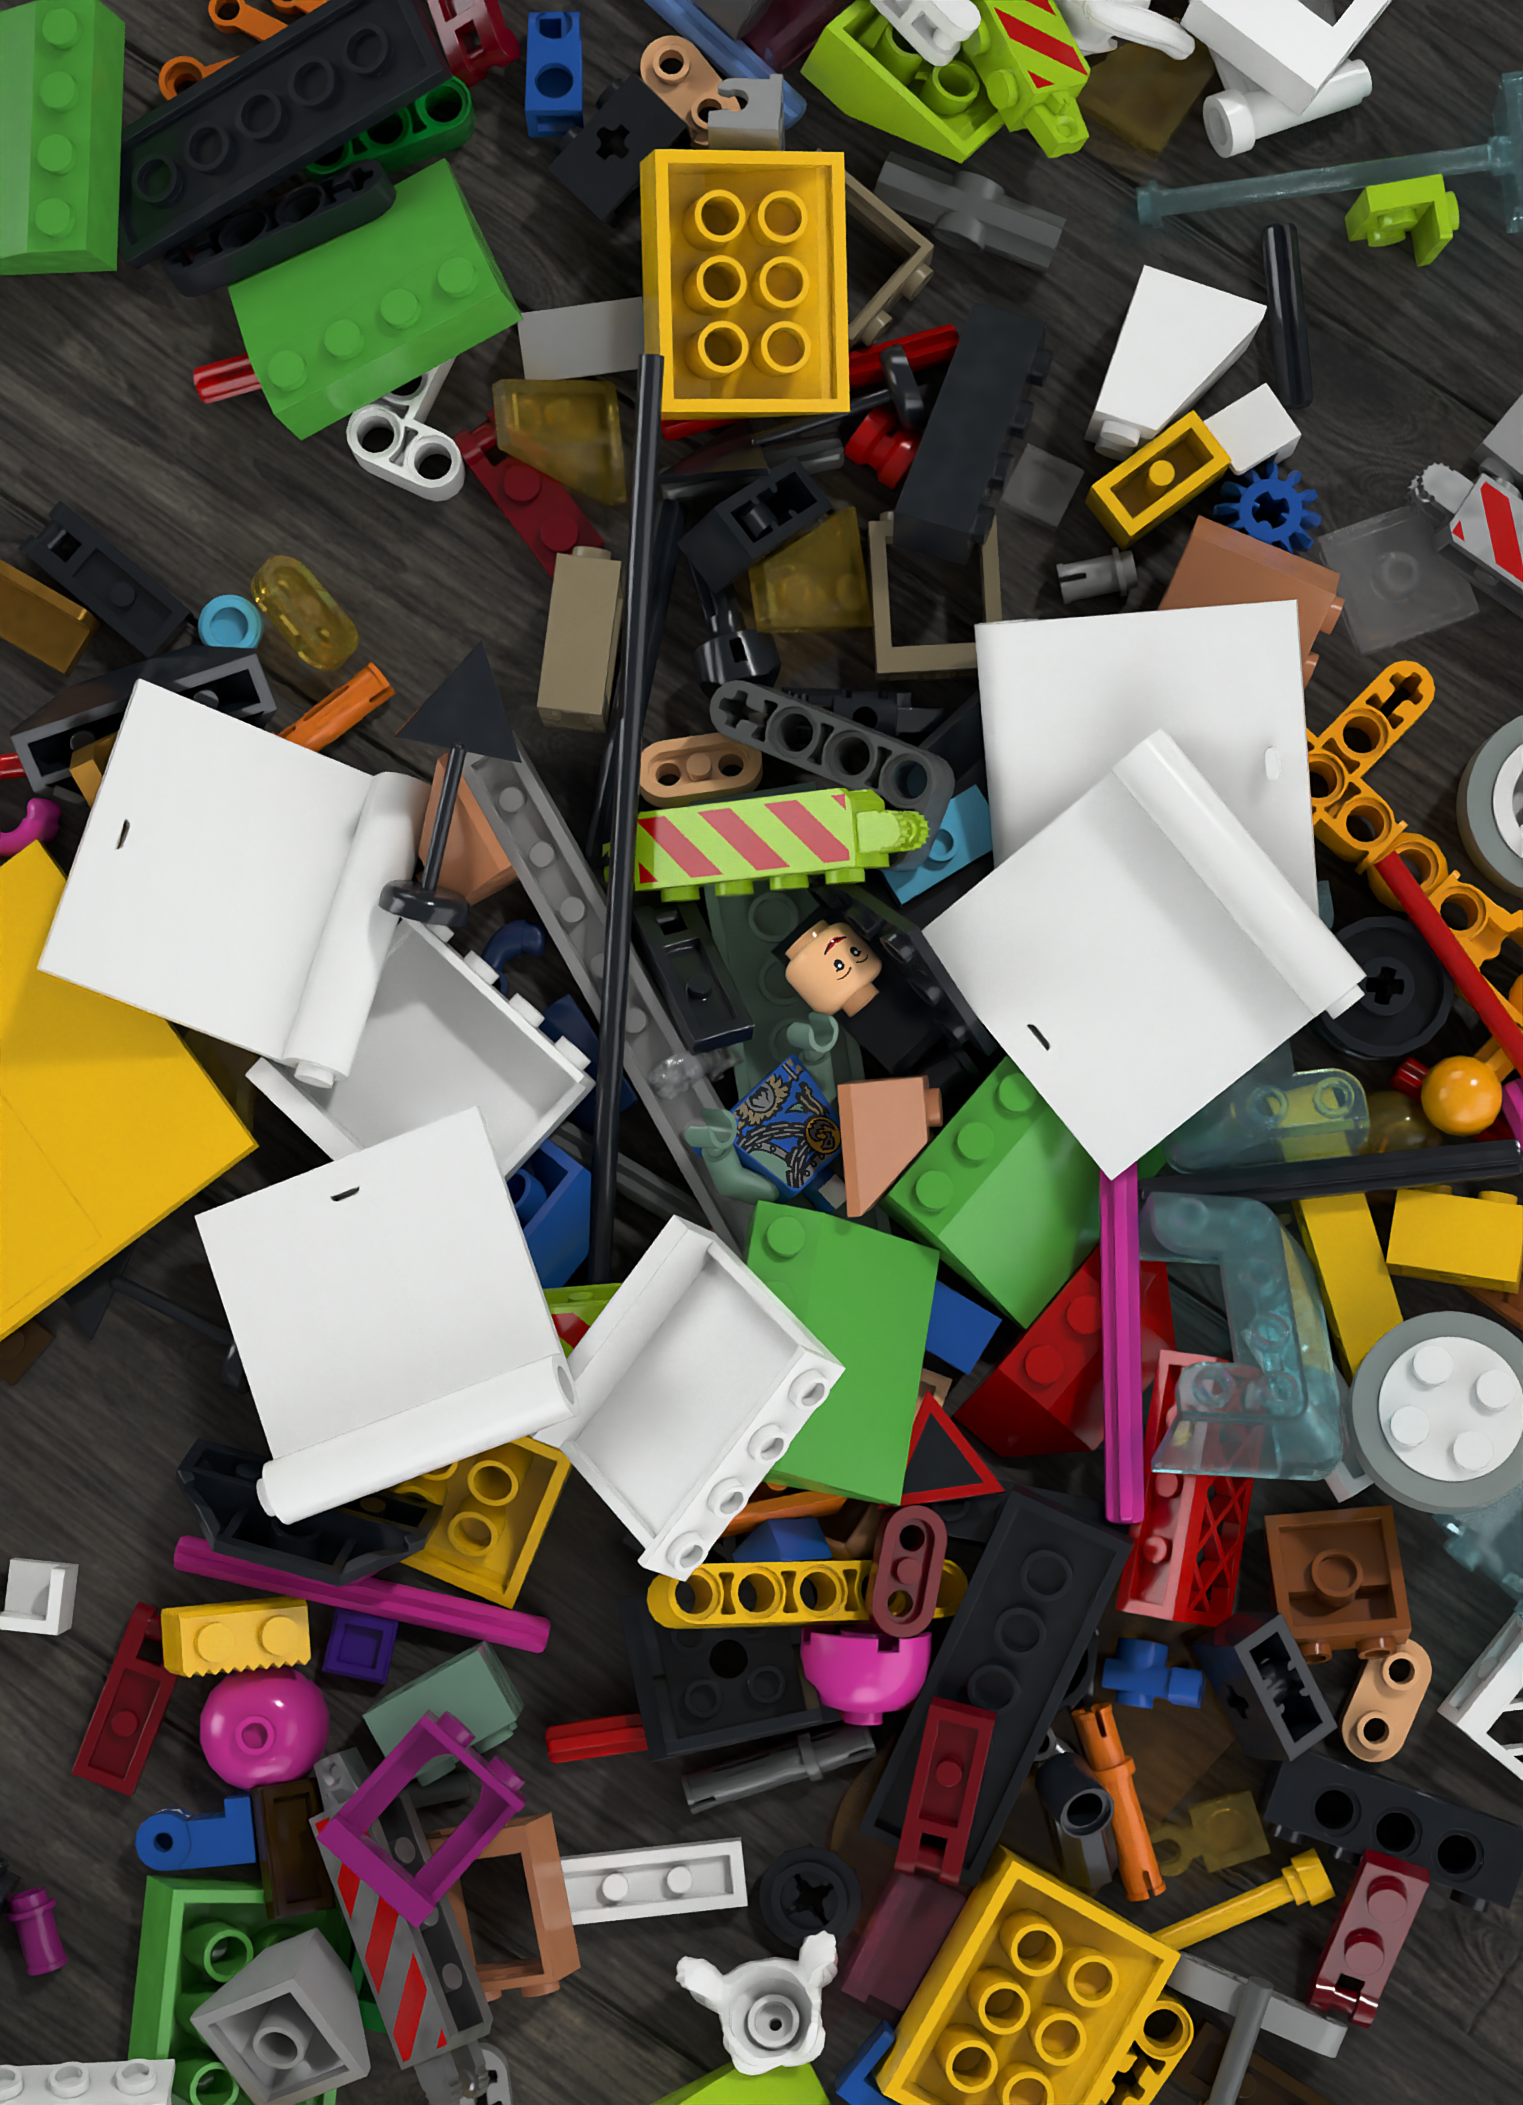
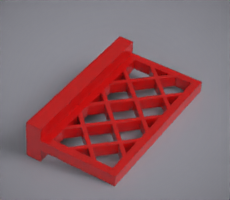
M1160 1349L1143 1445L1145 1518L1143 1522L1130 1524L1128 1536L1135 1538V1543L1122 1570L1115 1610L1212 1627L1218 1626L1232 1615L1269 1394V1386L1260 1372L1229 1364L1228 1360L1217 1357ZM1245 1391L1243 1408L1241 1411L1238 1399ZM1223 1420L1226 1433L1220 1439L1218 1426ZM1234 1456L1232 1474L1230 1475L1227 1463ZM1213 1483L1216 1495L1209 1504L1207 1491ZM1223 1519L1221 1538H1219L1216 1527ZM1202 1548L1205 1560L1198 1568L1196 1556ZM1213 1584L1209 1605L1206 1591Z

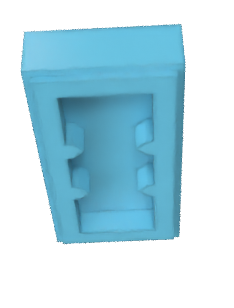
M976 784L950 800L930 854L921 866L907 872L875 869L898 907L903 906L993 851L989 805ZM900 852L889 853V857L893 859Z

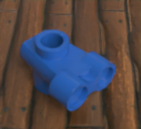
M1118 1637L1115 1658H1106L1102 1687L1115 1690L1114 1703L1152 1710L1154 1698L1168 1700L1171 1704L1201 1709L1205 1692L1206 1674L1201 1670L1166 1668L1168 1645Z

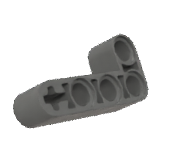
M734 680L726 682L716 690L711 699L709 709L711 721L716 729L726 737L854 790L872 789L884 800L885 810L919 812V815H924V820L928 821L927 826L930 828L928 830L930 837L926 838V844H922L921 848H915V850L900 852L893 859L889 857L890 867L874 869L907 872L915 870L925 862L930 854L954 791V773L947 761L938 755L769 686ZM745 702L747 706L754 710L771 714L767 724L750 721V718L742 713ZM808 718L812 724L813 736L810 744L801 751L795 742V731L799 723ZM864 741L870 752L869 764L864 771L856 774L851 765V754L855 746ZM921 764L927 773V786L921 795L914 798L908 791V775L914 767Z

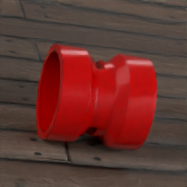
M882 405L874 408L863 420L847 443L843 454L858 466L869 464L877 472L878 481L894 492L907 479L923 435L920 432H905L897 425L895 413Z

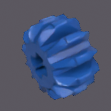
M1270 461L1264 467L1262 480L1257 472L1251 468L1239 475L1241 485L1231 481L1224 482L1219 492L1228 503L1214 506L1211 515L1213 519L1218 522L1228 523L1229 525L1226 527L1294 554L1293 549L1307 552L1311 548L1314 541L1305 530L1318 528L1322 517L1314 511L1304 509L1317 499L1316 490L1306 489L1297 493L1294 489L1302 476L1299 470L1291 471L1285 481L1278 480L1279 468L1277 463ZM1260 505L1266 513L1275 510L1278 513L1279 518L1273 525V529L1268 521L1257 523L1253 518Z

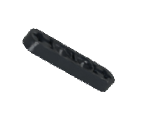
M374 159L357 161L205 228L169 250L163 258L162 266L181 295L197 297L375 220L391 208L396 199L397 191L380 162Z

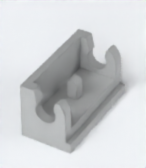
M770 74L769 79L730 78L718 84V94L727 98L739 96L744 98L748 104L740 111H731L729 109L709 111L707 126L709 150L785 151L783 74Z
M642 297L521 313L523 320L517 322L526 385L638 369L639 354H645Z

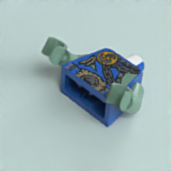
M812 1011L808 1018L811 1026L794 1022L787 1030V1039L790 1044L803 1049L798 1057L792 1053L769 1072L729 1111L703 1108L701 1115L705 1119L706 1126H690L686 1132L687 1142L692 1146L691 1148L696 1154L704 1159L713 1183L721 1195L755 1205L758 1200L784 1205L801 1192L818 1212L829 1215L846 1201L845 1183L828 1165L842 1151L838 1095L829 1051L838 1039V1024L832 1016Z

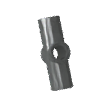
M890 151L883 165L873 193L902 219L931 229L932 236L951 248L971 254H981L985 250L1046 274L1067 220L1006 196L1005 190L999 184L984 176L967 171H956L952 175Z

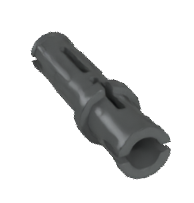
M844 1723V1725L812 1734L809 1729L796 1732V1739L784 1742L783 1744L729 1759L707 1768L682 1773V1785L688 1805H690V1810L692 1814H696L732 1800L742 1799L805 1778H809L812 1783L824 1779V1772L850 1763L878 1757L869 1725Z

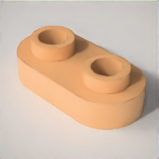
M663 36L654 40L645 49L640 62L641 79L698 133V136L689 145L695 150H709L708 123L703 122L699 118V112L709 106L715 107L718 110L740 111L741 108L735 96L727 98L718 94V84L722 82V79L689 40L680 36ZM668 58H675L682 62L683 67L676 74H667L661 70V63Z
M721 732L659 741L651 744L641 753L639 791L650 804L667 809L690 806V802L753 792L763 776L762 754L760 750L726 737ZM728 765H737L742 768V771L736 776H726L721 773V770ZM667 774H673L680 778L677 783L671 786H665L658 782L662 776Z
M1409 1638L1406 1644L1396 1645L1397 1653L1392 1656L1363 1660L1340 1714L1338 1731L1342 1743L1352 1754L1364 1761H1385L1393 1757L1401 1749L1429 1685L1432 1674L1430 1658L1418 1643ZM1400 1658L1406 1659L1410 1665L1408 1677L1400 1682L1393 1681L1389 1675L1391 1663ZM1373 1718L1382 1719L1385 1725L1383 1736L1376 1741H1368L1363 1731L1365 1724Z

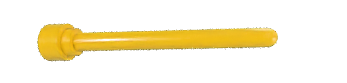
M1312 1848L1290 1858L1292 1865L1281 1869L1283 1876L1151 1933V1935L1179 1951L1293 1900L1297 1906L1309 1901L1313 1907L1335 1897V1893L1315 1849Z

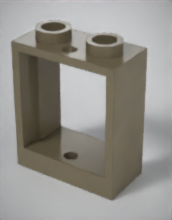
M818 148L815 152H823V151ZM845 171V211L904 260L903 264L856 318L848 324V349L851 352L855 351L861 343H864L868 348L874 345L891 325L893 318L887 313L900 298L905 296L911 301L926 286L934 274V271L929 267L932 262L934 245Z
M894 510L881 513L880 521L868 522L867 529L875 684L979 678L976 643L892 647L886 544H893ZM995 515L985 545L979 544L984 623L1002 621L997 522Z
M577 546L573 548L572 555L557 553L537 709L543 725L546 727L607 734L625 596V578L622 562L611 560L610 551L595 547Z

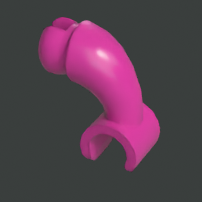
M41 798L31 799L27 804V816L22 819L18 828L9 833H2L0 830V856L14 857L36 839L43 842L45 846L53 840L60 828L58 819L61 815V808L58 803Z

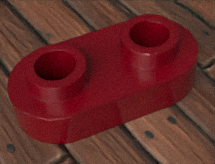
M908 1505L892 1509L883 1517L878 1527L865 1596V1610L872 1625L887 1635L901 1638L915 1636L930 1624L934 1616L947 1547V1531L939 1515L927 1507ZM911 1525L917 1532V1542L911 1549L906 1550L901 1546L899 1536L903 1528ZM899 1590L905 1596L906 1603L902 1612L893 1615L888 1609V1598L893 1592Z

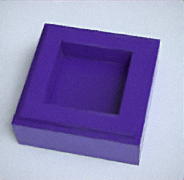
M336 1607L322 1671L386 1684L400 1621Z

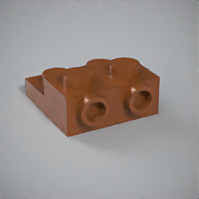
M1392 1505L1264 1516L1262 1530L1270 1578V1589L1268 1592L1270 1610L1272 1613H1282L1307 1665L1320 1664L1331 1660V1650L1357 1648L1358 1657L1361 1659H1381L1396 1654V1645L1406 1644L1412 1627Z

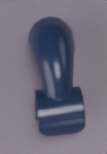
M527 919L511 921L492 935L483 949L481 958L499 974L501 982L499 992L506 998L508 997L510 986L507 977L502 973V968L508 960L522 956L523 953L535 956L545 953L548 930L542 923L527 922Z

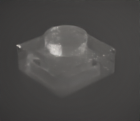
M1028 443L1000 499L999 505L1056 532L1085 471Z

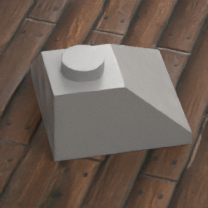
M317 1927L265 1948L198 2007L190 2018L191 2023L255 2105H294L366 2077L371 2068L354 1977Z

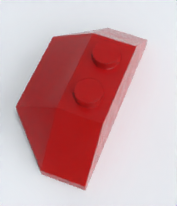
M1139 1240L1143 1393L1155 1379L1160 1349L1176 1351L1166 1262ZM1100 1242L1029 1327L1022 1331L952 1414L1000 1457L1094 1451L1104 1439Z

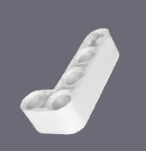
M456 356L420 375L422 380L416 392L407 396H399L389 392L353 412L346 430L348 444L362 468L371 474L432 501L448 500L456 495L462 488L466 477L465 465L455 442L444 433L424 425ZM383 427L394 432L392 444L383 452L372 453L362 448L363 438L370 430ZM432 454H442L452 460L450 470L440 479H426L418 472L422 461Z

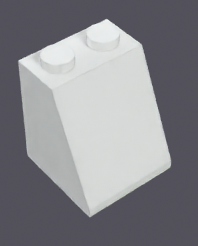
M1144 265L1084 439L1096 443L1094 449L1106 457L1119 461L1127 460L1183 418L1242 356L1254 337L1267 306Z

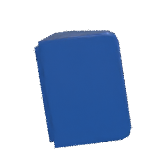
M811 1517L766 1519L732 1553L735 1563L829 1560L832 1557L817 1519Z

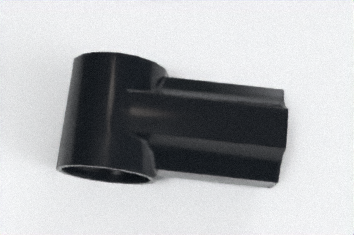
M1072 1752L1056 1754L1046 1760L1039 1768L1035 1777V1789L1047 1807L1059 1866L1064 1880L1069 1886H1084L1093 1890L1112 1882V1874L1120 1866L1111 1826V1818L1114 1814V1801L1082 1756Z

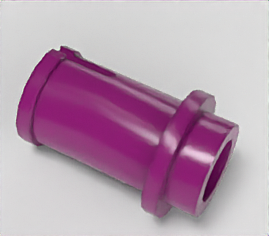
M44 1886L31 1888L9 1897L7 1900L10 1910L5 1913V1917L9 1922L14 1921L27 1965V1974L29 1976L39 1975L65 1965L68 1958L67 1954L64 1953L52 1908L57 1905L55 1897H48Z

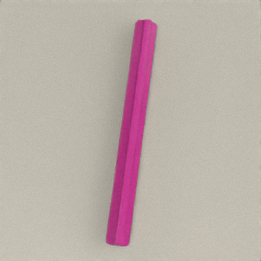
M1137 1161L1112 1181L1099 1167L1105 1518L1110 1523L1120 1525L1140 1523L1145 1518Z
M190 1535L180 1537L174 1553V1567L180 1571L478 1640H486L487 1642L530 1652H543L549 1638L551 1623L545 1617L372 1577L353 1586L338 1587L213 1552L207 1539Z

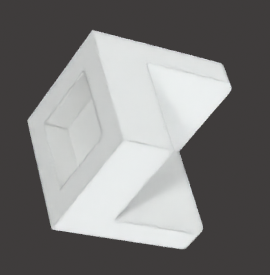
M1267 383L1203 421L1232 459L1229 468L1235 475L1245 473L1264 460L1278 464L1293 454L1301 437L1300 431Z
M23 1558L10 1559L5 1608L0 1613V1629L59 1635L71 1629L79 1564Z

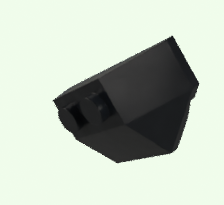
M189 645L69 686L10 731V738L33 791L49 797L55 795L72 803L90 808L69 771L72 753L119 730L135 682L139 678L264 730L267 722H270L276 713L277 704L255 648Z
M198 1438L176 1471L175 1480L213 1552L338 1587L353 1586L423 1550L443 1512V1505L382 1489L287 1525L282 1523L276 1515L271 1517L264 1511L257 1494L256 1484L258 1479L263 1478V1465L272 1461V1458Z

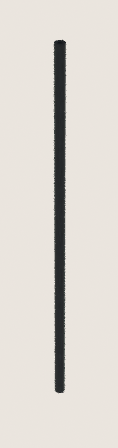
M639 354L591 1168L589 1251L586 1256L585 1286L611 1284L665 356L657 354Z

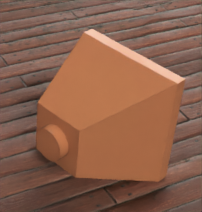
M449 752L439 757L436 764L418 849V856L424 866ZM461 774L437 886L460 893L468 900L471 907L520 879ZM424 870L415 874L419 882H422Z
M928 1075L854 1080L837 1085L848 1217H859L875 1208L933 1140L932 1127L943 1126L940 1088L929 1089Z

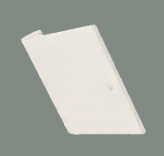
M1297 599L1047 620L1019 619L974 624L994 870L1112 772L1111 769L1132 749L1151 734L1163 728L1319 917Z
M139 678L136 680L36 969L296 1069L294 1077L304 1083L320 1088H331L334 1080L346 1081L348 1079L400 916L385 911L378 906L381 891L390 881L412 880L419 858L418 849L432 786L420 779L396 772H383L375 776L369 775ZM124 823H125V824H126V831H125V833H124V836H123V839H122L120 848L117 849V848H118V845H119V842H120V839H121V836H122V833H123V829H124V828H123V825H124Z
M1163 728L1151 734L1132 749L1111 769L1112 772L921 931L976 1016L1111 1181L1314 1017L1326 1010L1334 1020L1365 995L1357 985L1367 976Z
M473 1106L195 1215L273 1457L272 1461L263 1465V1478L257 1480L258 1498L264 1511L271 1517L276 1515L282 1523L289 1525L579 1415L580 1404L577 1390L480 1106Z

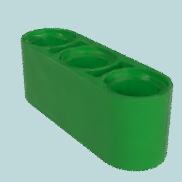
M453 76V78L341 145L340 148L343 149V153L338 162L330 166H319L312 163L305 167L303 172L308 181L311 182L354 162L374 159L380 162L387 174L458 148L470 139L476 125L470 92L461 80ZM449 101L461 107L459 115L449 122H438L429 117L432 109L441 102ZM392 123L402 128L401 135L390 144L383 145L371 140L374 130L382 124Z

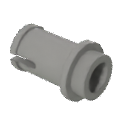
M1118 547L1111 548V555L1064 565L1057 564V573L1064 604L1118 591L1120 596L1124 597L1127 596L1128 589L1139 587L1132 551L1119 552Z

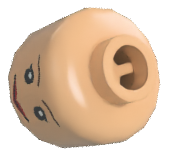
M821 920L805 932L785 953L791 960L786 968L785 977L814 1012L833 1015L843 1009L849 1017H852L879 993L872 982L880 973L882 968L881 960L848 923L839 922L829 926L825 920Z

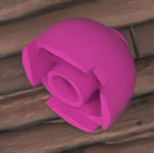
M855 1624V1627L841 1628L840 1635H834L835 1625H807L801 1627L800 1655L806 1679L815 1686L817 1697L825 1706L844 1711L845 1723L854 1725L882 1724L883 1712L902 1709L918 1697L929 1672L931 1632H920L912 1637L901 1638L882 1633L872 1624Z
M282 1665L280 1668L269 1666L268 1669L257 1667L255 1671L244 1669L242 1672H230L209 1693L200 1715V1744L209 1766L226 1783L250 1792V1788L303 1779L314 1768V1764L320 1760L330 1738V1712L320 1688L311 1679L308 1680L302 1673L291 1669L293 1667Z

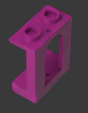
M429 1709L316 1837L318 1841L416 1929L435 1909L437 1902L513 1815L516 1812H520L527 1801V1797L519 1791L525 1780L509 1764L497 1755L488 1763L469 1746L475 1739V1735L460 1720L448 1711H445L438 1718ZM454 1754L481 1779V1796L470 1814L413 1877L364 1832L424 1764L436 1756Z

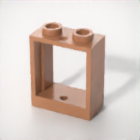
M551 1812L511 1818L476 1858L482 1859L521 1853L541 1956L476 1965L460 1877L446 1892L487 2002L500 1998L502 1996L501 1990L520 1988L522 1997H535L555 1992L560 1989L559 1980L581 1968ZM458 1826L436 1829L425 1834L432 1856Z

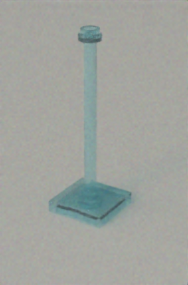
M1523 70L1502 73L1498 87L1499 91L1492 109L1495 136L1488 137V144L1160 191L1157 180L1148 181V186L1136 187L1140 226L1152 224L1153 229L1162 228V216L1365 188L1367 186L1441 173L1442 176L1490 170L1492 176H1500L1507 234L1523 232Z

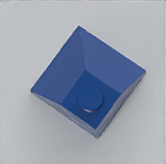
M547 1138L506 1183L542 1289L563 1287L571 1278L575 1270L588 1255L590 1234L591 1173Z

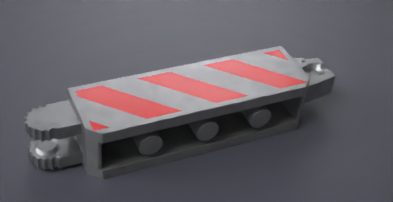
M1436 462L1431 466L1427 465L1419 473V476H1414L1406 484L1408 487L1404 490L1406 492L1404 498L1408 500L1407 505H1411L1412 510L1417 509L1420 516L1437 527L1430 538L1433 556L1523 619V500H1521L1522 495L1520 491L1508 481L1498 477L1490 478L1485 473L1470 481L1456 470L1451 471L1449 465L1444 466L1443 463L1438 465Z
M357 1747L332 1754L314 1764L325 1811L309 1819L315 1838L370 1776ZM402 1789L364 1833L414 1877L432 1857V1853L411 1797L407 1791ZM316 1839L401 2070L414 2066L422 2090L426 2092L425 2098L429 2100V2105H458L463 2097L469 2100L482 2096L483 2093L487 2092L491 2078L488 2076L489 2070L485 2068L486 2062L477 2039L490 2033L493 2016L447 1893L442 1896L437 1902L435 1909L416 1929Z

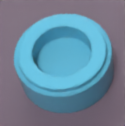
M223 595L211 600L204 607L199 617L198 631L205 646L256 649L262 639L264 625L259 610L250 601L237 595Z

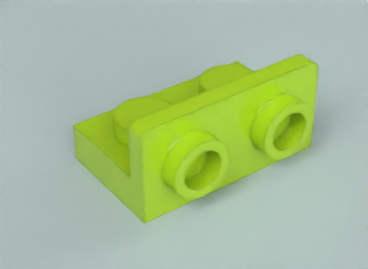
M1441 173L1365 187L1346 214L1345 223L1349 242L1367 239L1370 247H1380L1400 242L1406 239L1405 232L1410 231L1417 266L1430 265L1453 238V230H1457L1459 227V210L1454 192H1445Z

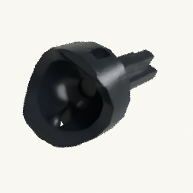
M687 557L711 639L694 651L691 658L702 692L711 700L719 687L726 682L734 680H744L745 682L773 688L782 665L773 634L763 629H747L734 583L715 594Z

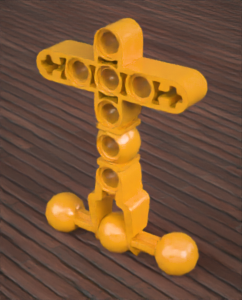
M1412 661L1395 662L1387 667L1318 738L1306 727L1309 772L1321 775L1329 788L1327 797H1311L1313 833L1335 855L1345 861L1357 863L1358 867L1354 871L1359 875L1366 870L1369 887L1377 900L1395 911L1406 912L1373 863L1394 849L1401 859H1407L1415 863L1421 872L1420 887L1439 914L1441 904L1447 902L1459 905L1466 912L1468 918L1467 929L1458 931L1450 928V930L1480 971L1479 967L1483 961L1491 960L1499 954L1501 943L1506 937L1511 938L1523 948V910L1510 914L1504 908L1496 905L1473 885L1459 882L1457 879L1461 874L1456 869L1449 875L1446 858L1438 845L1420 834L1402 832L1408 824L1403 820L1397 824L1389 805L1361 779L1416 723L1434 698L1435 686L1433 678L1426 668ZM1401 687L1408 690L1411 694L1410 697L1403 701L1386 719L1379 710L1393 692L1398 691ZM1353 727L1364 731L1371 740V751L1357 753L1349 749L1344 742L1343 730ZM1358 815L1368 819L1374 826V841L1361 842L1354 839L1347 830V817ZM1408 917L1407 920L1413 923L1411 918ZM1523 974L1518 976L1511 987L1508 1001L1485 978L1523 1033ZM1454 981V993L1473 1009ZM1493 1036L1472 1057L1458 1055L1444 1058L1431 1067L1423 1080L1420 1097L1424 1113L1433 1126L1446 1134L1461 1137L1479 1134L1493 1124L1501 1110L1503 1097L1501 1082L1515 1067Z

